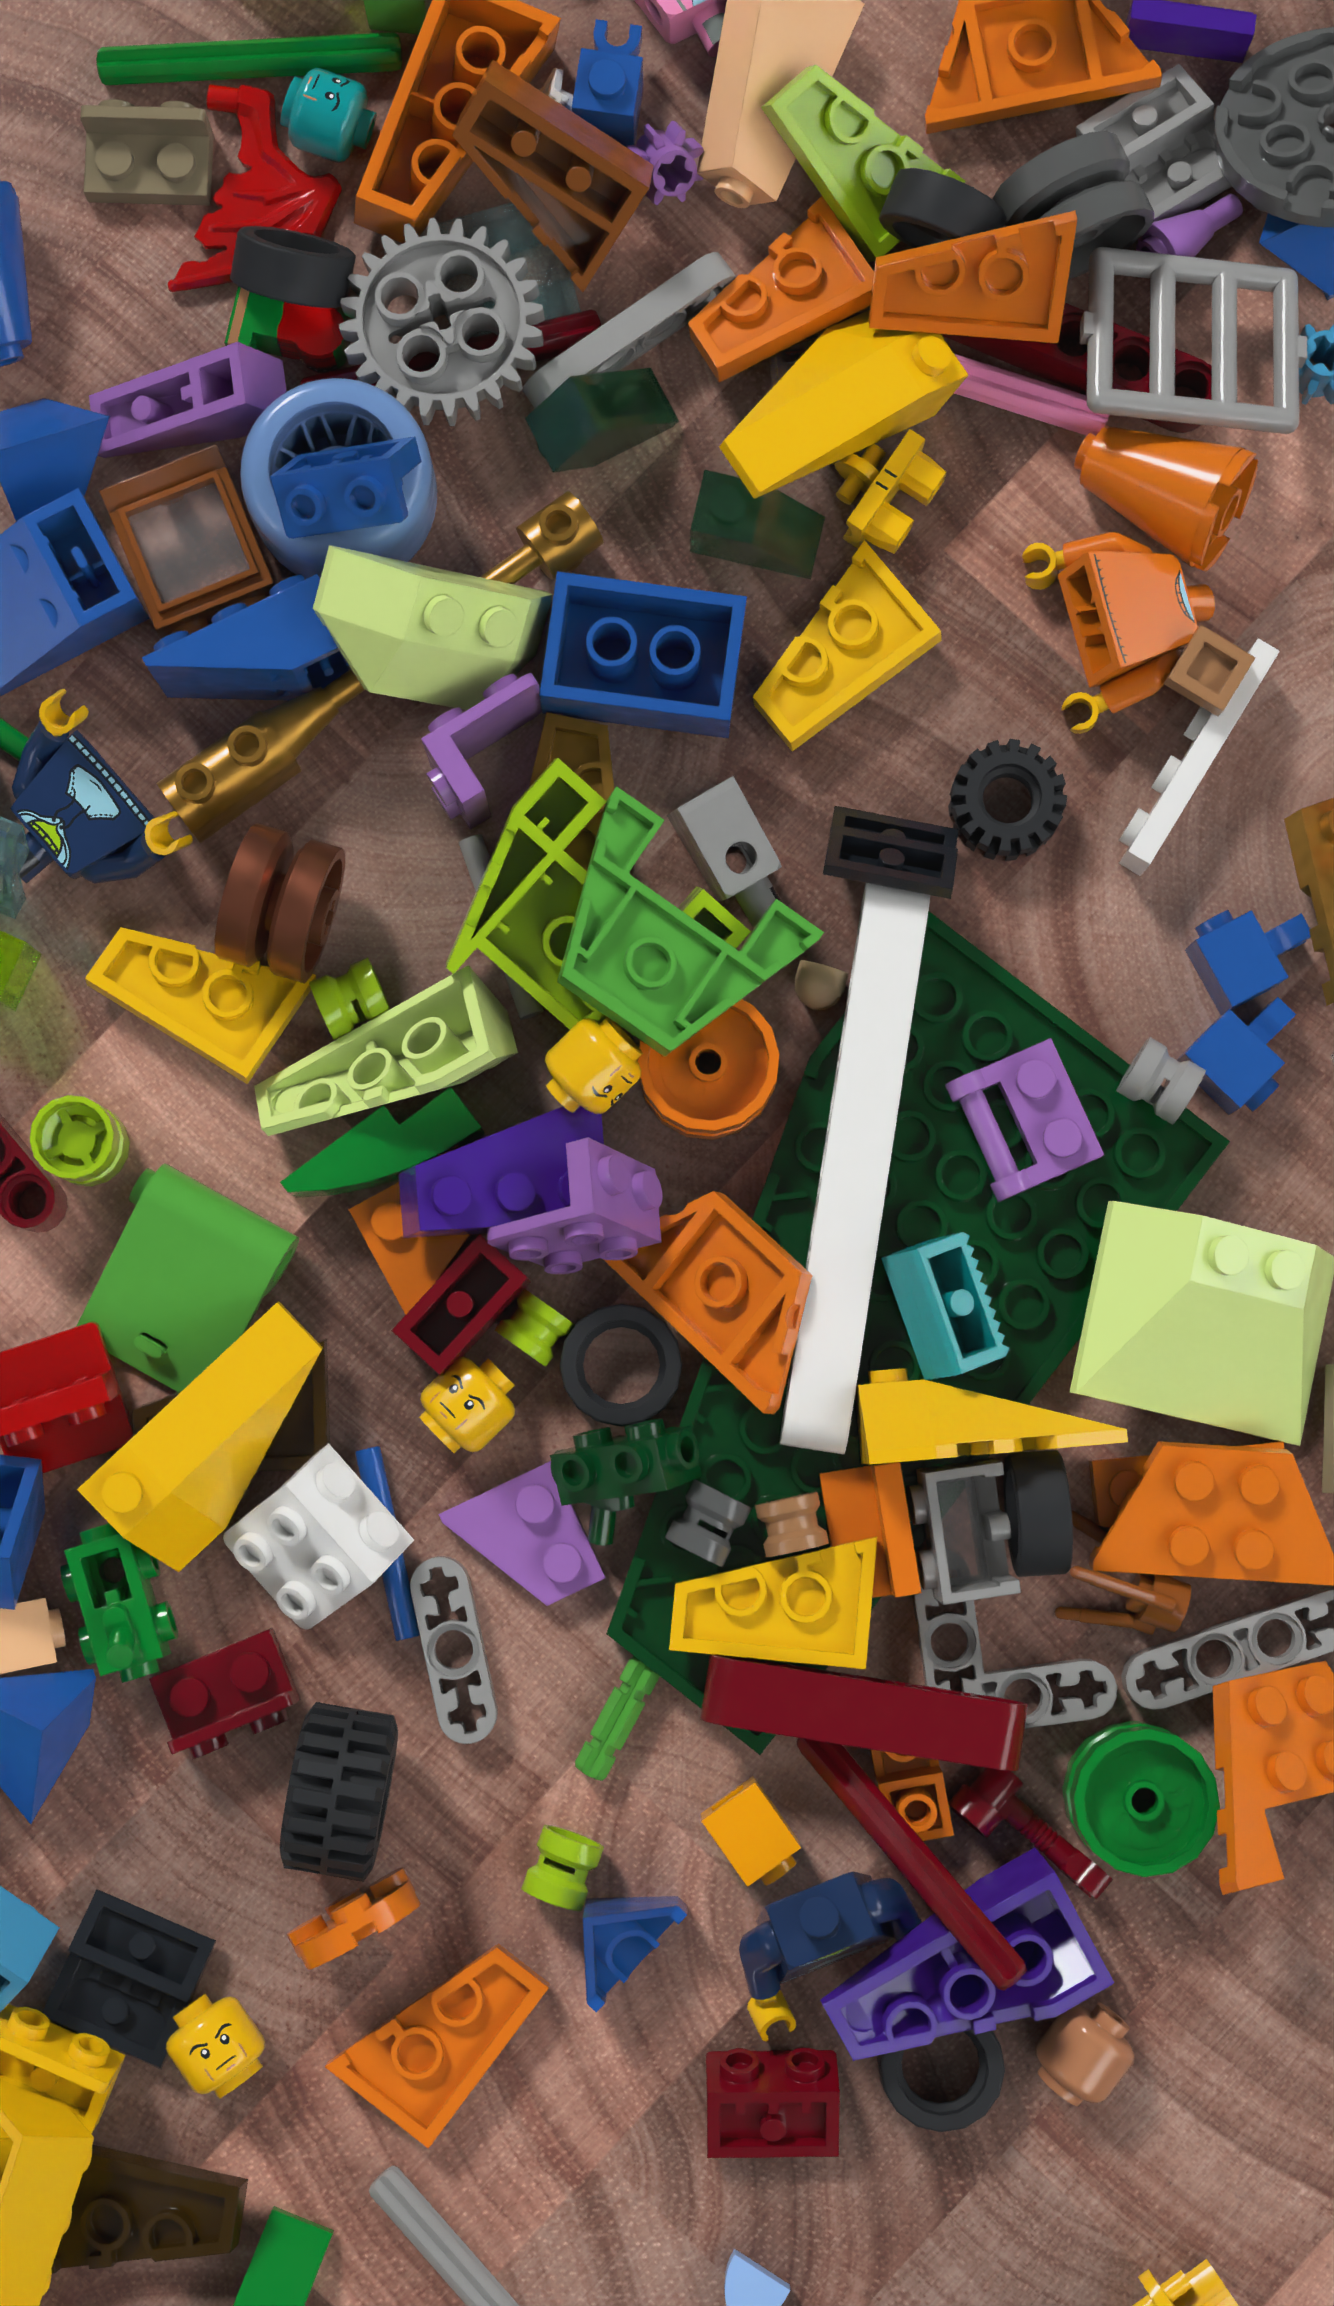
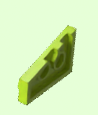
M817 65L806 67L761 107L867 262H873L876 260V257L885 255L900 242L899 239L885 230L879 221L881 210L895 176L900 169L918 168L929 170L963 183L966 182L951 169L944 170L922 153L924 148L909 136L899 135L877 118L873 108Z

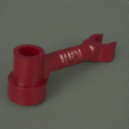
M985 1768L970 1787L963 1784L949 1800L948 1805L951 1810L986 1839L1004 1819L1016 1831L1024 1835L1025 1839H1029L1031 1844L1034 1843V1847L1039 1848L1040 1852H1043L1071 1882L1090 1898L1093 1897L1097 1900L1113 1880L1080 1850L1071 1845L1064 1837L1058 1835L1056 1830L1053 1831V1828L1048 1826L1047 1822H1043V1819L1039 1818L1037 1813L1034 1814V1811L1015 1795L1023 1786V1782L1012 1771Z

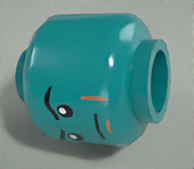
M314 68L303 79L295 76L291 81L284 100L280 124L288 128L289 140L297 149L336 163H341L351 156L355 146L362 149L367 148L373 134L377 113L367 109V91L360 82L321 68Z

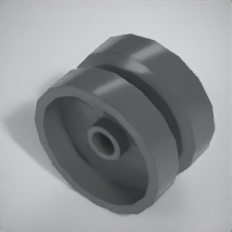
M1107 130L1089 132L1040 153L1008 177L993 196V200L1003 208L1007 216L1004 227L1076 210L1077 226L1068 280L1089 271V257L1094 249L1098 247L1128 249L1146 233L1154 222V210L1141 184L1134 181H1124L1130 172V161L1117 135Z

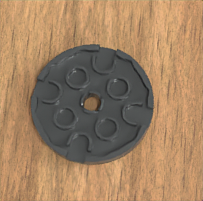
M1334 27L1298 33L1277 41L1257 52L1244 62L1229 79V90L1221 101L1220 106L1217 105L1215 114V151L1217 160L1226 179L1240 195L1252 203L1256 209L1284 220L1304 225L1334 228V128L1328 125L1334 123Z

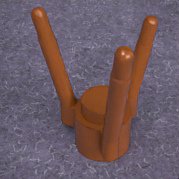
M1072 1510V1525L1101 1544L1108 1531ZM1073 1566L1069 1572L1071 1577L1127 1597L1126 1609L1135 1613L1129 1614L1060 1606L1055 1609L1054 1614L1058 1619L1132 1628L1149 1635H1153L1156 1627L1175 1633L1181 1626L1187 1613L1192 1590L1190 1584L1174 1579L1170 1575H1144L1137 1573L1132 1583L1097 1571Z

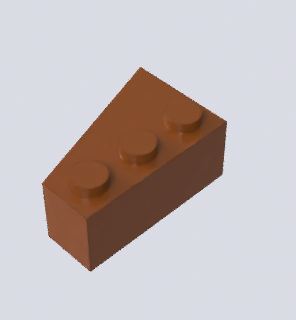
M494 60L491 61L462 110L452 135L504 199L509 198L532 226L533 234L544 247L546 245L549 246L571 273L570 278L583 293L649 190L654 165Z

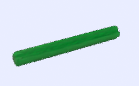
M387 32L107 46L97 50L96 61L97 72L104 85L304 76L314 68H321L335 74L384 72L401 69L402 45L399 34Z

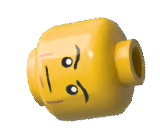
M606 1017L601 1023L592 1018H584L546 1054L545 1063L553 1077L546 1084V1087L554 1098L572 1113L582 1106L591 1113L603 1114L641 1077V1068L637 1059L643 1053L634 1040L610 1018Z
M460 1357L443 1375H438L423 1390L420 1400L425 1411L419 1418L454 1454L461 1447L470 1452H478L513 1419L515 1415L514 1404L506 1394L515 1385L489 1359L485 1360L478 1367L472 1360Z
M205 1993L172 2017L179 2029L169 2037L166 2043V2050L195 2093L202 2095L214 2091L218 2099H220L263 2067L258 2057L265 2048V2039L240 2001L235 1997H224L212 2004Z

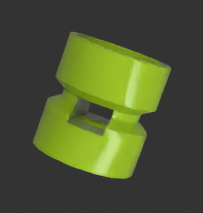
M67 1095L50 1101L39 1110L31 1125L30 1145L34 1158L44 1170L75 1185L93 1187L108 1182L121 1171L128 1158L130 1141L124 1124L114 1113L86 1097Z

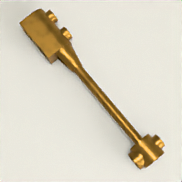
M567 491L516 527V531L524 546L480 577L515 584L534 569L540 567L545 575L553 580L556 578L557 571L569 572L577 568L584 560V557L604 544V541L589 513L571 492ZM350 669L324 688L320 686L264 712L259 710L156 784L196 839L202 843L300 773L302 770L296 758L339 713L338 709L365 689L352 669Z

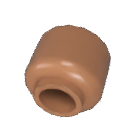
M1098 2003L1093 2010L1083 2005H1076L1059 2015L1037 2043V2058L1042 2065L1037 2071L1038 2075L1048 2087L1072 2105L1080 2106L1083 2101L1093 2104L1103 2102L1135 2061L1133 2049L1124 2037L1130 2030V2027L1119 2015L1102 2003Z

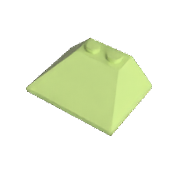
M1108 1201L1069 1393L1300 1446L1334 1277V1256L1315 1244L1203 1215Z

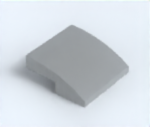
M1180 64L1162 74L1159 88L1130 93L1076 126L1077 136L1106 130L1117 135L1130 161V172L1124 181H1134L1141 184L1154 210V222L1191 212L1232 187L1222 172L1216 156L1214 103Z

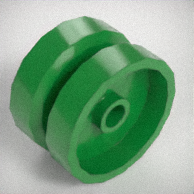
M1140 1721L1108 1724L1085 1738L1068 1761L1062 1786L1066 1817L1079 1839L1093 1853L1114 1869L1141 1877L1170 1874L1195 1860L1213 1837L1217 1823V1810H1220L1216 1778L1202 1754L1165 1728ZM1147 1788L1151 1791L1150 1799L1140 1800L1138 1810H1135L1132 1806L1133 1794L1138 1789Z

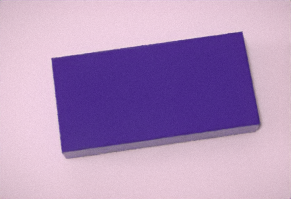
M1132 0L1125 25L1130 30L1129 38L1138 49L1243 63L1254 37L1257 14L1165 0Z

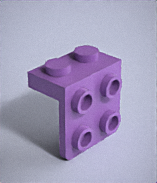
M532 673L526 674L519 679L515 674H509L500 678L483 692L482 695L485 698L483 701L465 712L460 707L443 713L428 726L430 733L421 738L432 768L426 775L433 786L431 789L450 820L461 814L470 830L492 816L485 791L466 760L531 721L542 712L539 684Z
M587 1137L566 1143L570 1193L569 1207L487 1229L488 1244L509 1252L510 1258L522 1261L529 1260L544 1266V1271L550 1274H570L580 1271L583 1268L582 1262L598 1258L604 1260L629 1259L638 1254L637 1248L662 1242L659 1207L663 1199L662 1188L654 1168Z

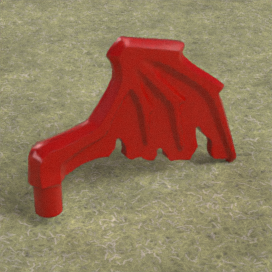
M210 84L208 87V110L237 114L242 131L241 148L237 157L244 167L251 170L241 174L229 172L223 178L222 187L217 190L212 198L213 202L222 208L214 213L204 215L194 236L195 240L202 244L205 249L226 250L213 255L203 262L187 261L182 263L174 280H169L168 282L170 292L233 282L230 279L237 232L242 227H274L321 237L342 192L341 185L330 173L322 176L306 174L280 150L276 133V102L274 95L268 90L244 84L239 86V88Z

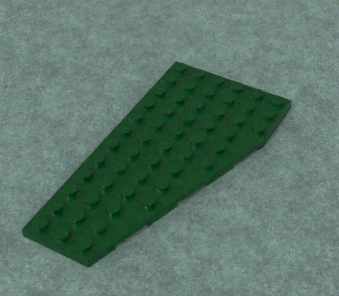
M928 911L857 1385L869 1384L868 1371L907 1368L908 1381L924 1380L881 1258L927 1240L964 1232L970 1236L967 1245L974 1248L971 1257L978 1260L976 1270L983 1273L980 1282L987 1285L984 1294L992 1298L989 1307L996 1310L993 1319L1000 1322L998 1332L1005 1335L1002 1344L1009 1347L1006 1357L963 1374L929 1379L928 1381L1029 1405L1081 1337L1108 1201L1177 1211L1230 1141L1187 1108L1184 1109L1172 1125L1155 1115L1153 1105L1143 1099L1132 1101L1118 1093L1116 1090L1130 1064L930 911ZM845 1012L809 1057L752 1219L805 1269ZM1051 1038L1104 1156L998 1202L990 1184L996 1181L960 1102H952L945 1085L965 1074L984 1068ZM998 1084L983 1090L1018 1170L1021 1171L1033 1166L1034 1163ZM705 1357L701 1363L679 1426L691 1425L692 1433L698 1441L700 1452L699 1464L702 1477L695 1480L752 1509L744 1525L734 1529L729 1539L731 1551L724 1566L721 1567L664 1538L672 1521L682 1517L687 1507L685 1495L692 1481L667 1491L656 1492L606 1633L701 1709L710 1654L669 1650L675 1584L831 1547L819 1473L869 1466V1464H861L855 1398L844 1455L780 1445L789 1373L780 1408L774 1415L762 1413ZM991 1454L900 1462L907 1507V1487L918 1485L916 1469L988 1458ZM964 1479L936 1483L941 1519L965 1489ZM818 1492L820 1506L816 1511L818 1525L827 1532L829 1544L798 1552L766 1557L763 1543L767 1539L768 1534L765 1523L757 1518L755 1505ZM908 1507L916 1553L926 1540L924 1524L913 1525ZM701 1519L698 1522V1525L712 1532L716 1528ZM881 1597L872 1598L871 1610ZM766 1660L823 1670L828 1668L826 1665ZM723 1726L759 1755L763 1753L776 1736V1734Z

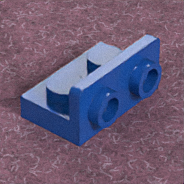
M416 437L300 454L272 474L270 479L286 536L294 539L401 523L408 517V510L402 490V478L422 462Z

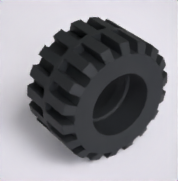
M316 1702L306 1714L295 1751L283 1814L280 1855L284 1868L362 1882L367 1878L374 1867L379 1848L395 1763L398 1727L394 1715Z

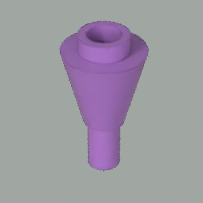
M1230 193L1204 210H1195L1155 221L1146 233L1138 239L1136 251L1195 257L1213 237L1214 232L1242 215V204L1237 196Z

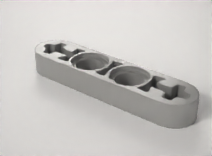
M711 252L704 255L541 367L527 380L523 386V393L542 418L556 415L687 325L691 319L736 278V275L719 252Z
M1334 1588L1320 1589L1142 1649L1131 1655L1123 1666L1121 1674L1123 1689L1131 1700L1142 1707L1152 1710L1164 1709L1212 1693L1213 1686L1230 1680L1277 1671L1333 1652L1334 1629L1319 1627L1308 1631L1315 1643L1306 1647L1305 1629L1294 1613L1296 1610L1303 1608V1619L1308 1621L1328 1614L1327 1602L1331 1600L1334 1602ZM1279 1619L1287 1624L1291 1631L1292 1639L1285 1653L1270 1657L1259 1648L1257 1634L1265 1622ZM1209 1640L1223 1642L1230 1651V1665L1225 1673L1217 1677L1205 1676L1200 1672L1196 1664L1198 1649ZM1182 1649L1183 1667L1194 1682L1192 1686L1184 1688V1678L1177 1675L1160 1683L1162 1693L1156 1697L1146 1688H1137L1136 1680L1145 1675L1143 1667L1145 1663L1151 1661L1152 1665L1159 1670L1178 1666L1179 1664L1172 1656V1653Z

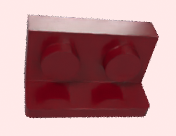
M273 1628L149 1678L172 1740L167 1742L171 1755L188 1748L192 1760L229 1745L225 1733L249 1723L254 1735L290 1720L285 1708L301 1700Z
M735 2048L728 2051H710L706 2054L707 2158L839 2157L840 2089L835 2051L815 2050L812 2048L750 2051L748 2049Z

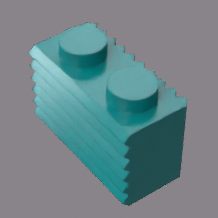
M964 1232L927 1240L881 1258L924 1380L963 1374L1006 1357L1009 1347L1002 1344L1005 1335L998 1332L1000 1322L993 1319L996 1310L989 1307L992 1298L984 1294L987 1285L980 1282L983 1273L976 1270L978 1260L971 1257L974 1248L967 1245L970 1236Z

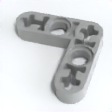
M946 1549L948 1569H956L957 1577L970 1575L967 1564L960 1555ZM921 1587L922 1593L912 1595L925 1686L951 1690L950 1681L947 1678L935 1683L934 1671L956 1672L972 1665L973 1677L959 1676L962 1692L1004 1698L1007 1687L1013 1681L1029 1679L1039 1689L1040 1703L1035 1711L1026 1716L1025 1729L1091 1720L1105 1715L1113 1707L1117 1698V1684L1114 1675L1106 1666L1092 1659L1079 1658L984 1672L974 1600L963 1602V1614L941 1612L926 1619L925 1606H939L938 1601L934 1599L933 1589L923 1590ZM945 1623H955L961 1626L967 1636V1647L964 1653L953 1660H943L937 1657L931 1647V1636L934 1630ZM1085 1670L1088 1671L1091 1679L1099 1682L1102 1681L1103 1691L1093 1694V1705L1084 1707L1082 1699L1077 1696L1059 1697L1058 1700L1063 1710L1051 1713L1053 1693L1046 1675L1057 1673L1056 1685L1059 1687L1078 1684L1080 1681L1079 1673Z

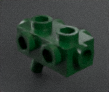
M654 1419L624 1427L626 1436L618 1435L613 1438L610 1427L589 1430L572 1436L574 1447L557 1450L554 1454L550 1455L551 1473L557 1484L561 1506L578 1503L591 1505L588 1541L590 1543L601 1546L613 1544L617 1511L634 1507V1495L667 1491L702 1477L699 1464V1445L695 1435L692 1433L691 1425L665 1429L663 1419Z

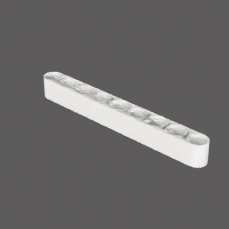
M870 883L865 884L806 1262V1270L812 1274V1279L791 1360L781 1425L780 1445L843 1455L846 1451L929 911L930 895Z

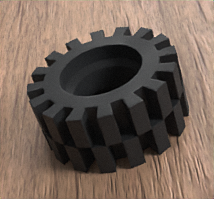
M1009 739L1007 745H999L998 740L987 743L984 750L979 751L977 748L971 753L965 764H962L957 772L949 794L951 795L948 805L949 816L954 817L955 823L953 828L959 829L958 836L963 834L966 837L967 842L965 845L973 852L978 847L985 851L984 857L992 860L997 855L1005 856V861L1016 860L1019 855L1024 853L1027 857L1035 853L1042 844L1045 845L1062 820V813L1067 803V795H1063V788L1066 785L1063 773L1057 776L1054 770L1057 763L1049 756L1045 760L1038 754L1041 748L1032 743L1029 749L1020 747V740ZM1013 778L1021 782L1028 789L1031 796V809L1025 818L1014 823H1003L995 820L988 814L983 803V793L985 788L994 780Z

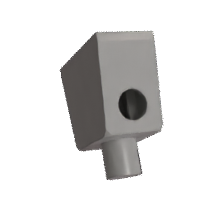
M734 776L667 815L716 899L723 901L735 896L752 927L758 924L768 907L776 899L782 902L768 878L769 874L782 867ZM729 847L740 849L746 858V867L741 873L731 871L726 863V853Z

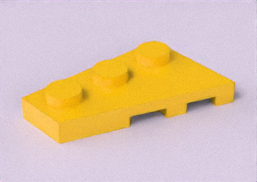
M865 540L853 555L852 564L836 586L832 585L820 601V609L799 637L793 639L753 695L754 706L792 752L942 641L941 630Z
M122 927L117 931L85 977L87 986L246 1084L249 1083L310 993L311 987L309 982L316 979V975L312 974L311 978L303 984L274 975L270 971V967L261 965L260 961L255 962L251 967H246L219 959L214 953L198 950L196 945Z
M878 1537L676 1583L669 1650L866 1669Z

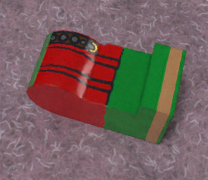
M238 286L224 344L227 346L240 342L267 354L295 360L299 359L308 369L317 373H325L338 370L346 363L347 356L344 350L350 345V341L344 340L341 335L339 324L343 323L344 320L335 308L309 307L282 302L249 292Z

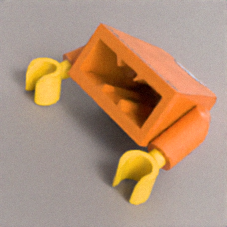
M1108 532L1066 542L1063 544V550L1056 552L1049 545L1034 543L1029 545L1022 555L1023 563L1043 560L1049 564L1048 568L1039 573L1033 572L1025 576V583L1028 587L1039 590L1045 589L1054 583L1058 575L1089 688L1100 686L1101 692L1094 696L1077 692L1065 699L1061 711L1070 708L1075 703H1084L1091 709L1092 713L1088 721L1077 724L1070 729L1073 733L1081 734L1091 730L1097 722L1098 714L1108 709L1114 714L1156 694L1162 688L1165 680L1180 658L1182 650L1186 648L1198 629L1197 622L1210 620L1215 611V598L1211 588L1206 584L1186 586L1180 562L1174 555L1153 553L1150 547L1117 532Z

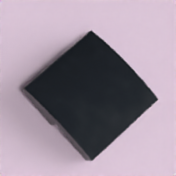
M835 806L823 874L951 899L958 855L956 845L959 829Z
M96 1889L68 1949L70 1954L42 2013L48 2017L50 2022L78 2034L88 2033L100 2037L110 2048L162 2070L168 2057L166 2043L169 2037L179 2029L172 2017L192 2002L216 1940Z

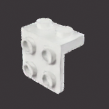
M329 1443L314 1454L276 1492L233 1524L223 1535L224 1543L232 1551L239 1564L256 1578L277 1602L281 1611L302 1629H311L371 1586L414 1541L410 1534Z

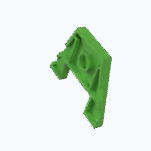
M616 786L605 803L557 982L666 1057L812 947L824 932L776 899L768 907L740 951H738L630 875V870L656 834L664 819Z

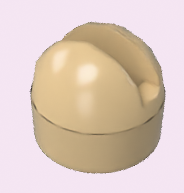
M800 960L795 976L794 986L796 994L804 1005L813 1010L828 1009L841 998L849 974L830 966Z

